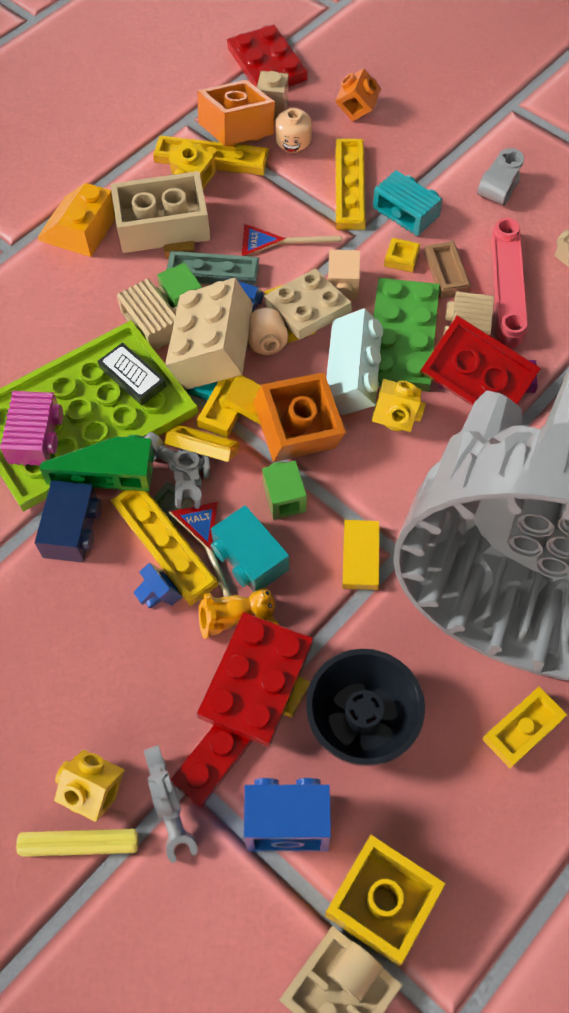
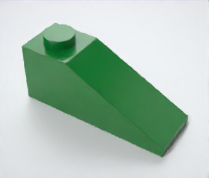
M140 435L116 436L41 462L40 471L46 485H50L51 480L91 484L93 488L150 491L154 462L152 440Z

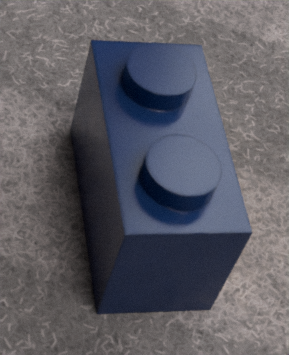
M51 480L34 542L42 558L84 563L86 551L92 549L94 542V531L92 530L94 519H99L101 513V499L97 498L93 485Z

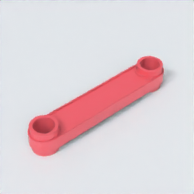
M502 218L494 226L491 237L496 330L499 342L508 348H516L525 339L528 328L520 226L516 220Z

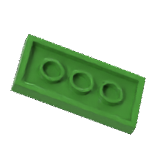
M378 278L373 317L380 321L383 328L380 345L381 362L379 363L378 370L379 386H381L383 379L394 382L407 381L414 384L416 388L429 392L431 379L420 373V370L434 350L439 284Z

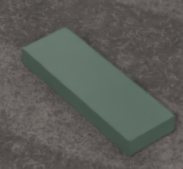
M170 251L167 269L185 262L201 284H214L218 281L236 278L237 281L253 286L257 285L260 265L259 257Z

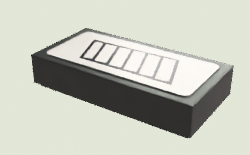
M123 342L98 360L99 368L141 406L167 387L165 379Z

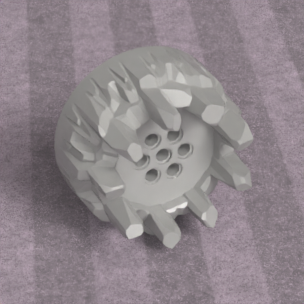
M569 370L562 382L547 422L541 429L523 426L521 407L500 393L486 390L475 401L463 429L450 438L441 460L431 468L424 482L418 488L397 538L393 557L396 576L407 597L430 622L463 645L509 666L569 681Z

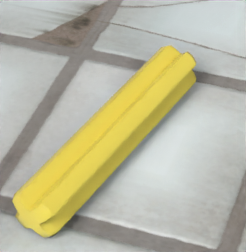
M135 829L21 832L17 838L16 849L17 854L22 857L135 853L138 850L139 835Z

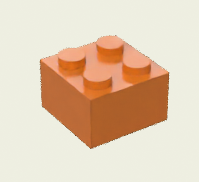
M243 80L197 90L198 123L224 146L233 147L237 146L240 142L248 140L258 141L265 136L274 134L275 101L249 81Z
M324 372L260 385L253 403L273 462L336 448L346 432Z

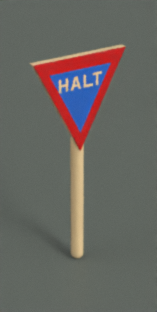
M244 224L242 256H250L278 244L342 242L343 237L284 238Z
M218 502L200 505L199 509L189 507L170 511L169 514L205 547L224 597L231 596L216 555L211 547L213 543L211 528L215 526Z

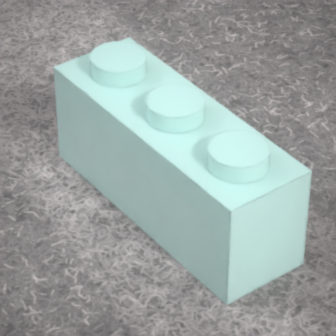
M365 308L334 319L332 322L326 378L338 412L341 415L376 405L383 328L380 321L374 318Z

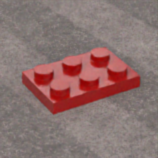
M274 24L227 39L228 50L250 83L255 87L258 85L261 71H275L288 74V87L308 80V71Z
M457 315L420 370V373L473 406L475 401L486 390L500 393L508 397L515 404H518L541 368Z
M243 612L198 709V719L270 747L313 645V638Z

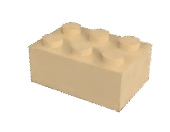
M199 171L111 184L116 226L122 253L162 248L164 244L193 241L195 243L211 240L208 213Z
M236 278L218 281L197 290H189L179 297L165 365L185 390L243 374L253 303Z

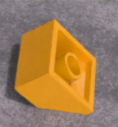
M83 183L64 197L38 235V240L91 257L115 220L112 190Z

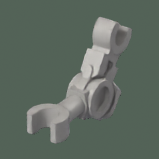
M149 432L145 438L152 440L154 460L160 458L169 463V469L174 472V479L176 480V507L181 508L182 499L189 497L194 500V507L199 509L202 492L198 488L201 487L199 473L203 471V479L209 478L211 466L209 457L205 455L198 456L195 452L188 450L175 452L167 448L158 435Z
M159 745L145 749L144 755L150 771V776L147 780L157 815L164 821L168 832V840L166 842L167 857L171 863L177 862L174 850L176 845L186 843L190 847V852L193 856L197 854V843L195 837L183 827L179 815L181 811L180 802L173 781H170Z

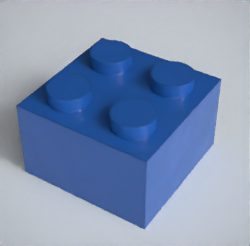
M259 778L254 780V785H245L244 841L247 852L329 851L331 839L330 784H321V780L316 778H300L296 780V785H279L278 779Z

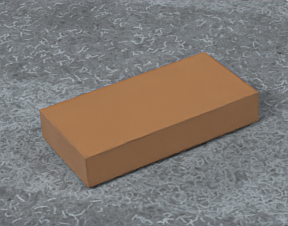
M450 241L426 245L424 254L434 282L439 284L440 298L455 296L456 291L470 293L471 284L455 242Z

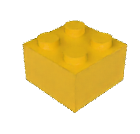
M370 835L327 908L325 917L398 967L404 962L446 883L376 837Z

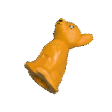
M266 588L252 592L248 598L238 595L215 598L212 597L211 593L204 594V599L201 600L199 605V625L203 638L209 639L210 636L219 634L223 630L237 625L243 612L279 625L273 617L276 608L274 597Z

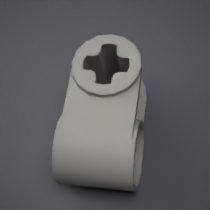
M514 148L502 150L491 167L484 173L478 186L477 195L501 205H506L520 180L519 170L524 163L523 153Z

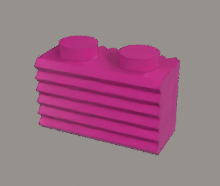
M12 391L0 449L6 461L11 465L15 463L17 465L29 464L33 466L35 464L40 466L41 462L50 459L51 453L55 454L57 451L58 438L55 428L56 424H62L63 407L61 404H58L54 392Z

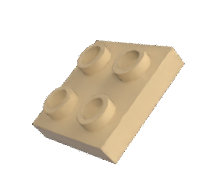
M316 268L264 295L265 305L268 308L278 310L285 321L286 327L299 340L332 323L334 319L352 312L351 302Z
M332 926L279 1001L292 1013H384L402 984L385 971L383 966L355 942H351Z

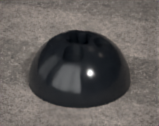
M354 649L332 657L316 672L308 688L306 712L315 738L328 753L345 763L368 767L388 763L404 754L411 747L423 726L425 701L417 678L399 659L379 650ZM350 712L354 713L355 717L357 718V721L353 717V714H350Z

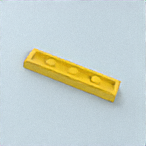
M159 135L153 153L154 163L169 164V157L175 148H179L186 139L193 144L202 145L209 153L214 155L216 170L264 176L269 156L268 148L247 145L228 147L220 142Z
M336 139V230H365L364 139Z
M125 490L111 500L114 507L190 606L203 598L204 594H208L219 586L216 578L147 491Z

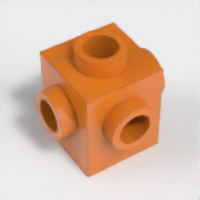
M365 68L355 74L349 73L341 81L340 85L342 87L335 103L352 122L368 114L376 107L381 87Z

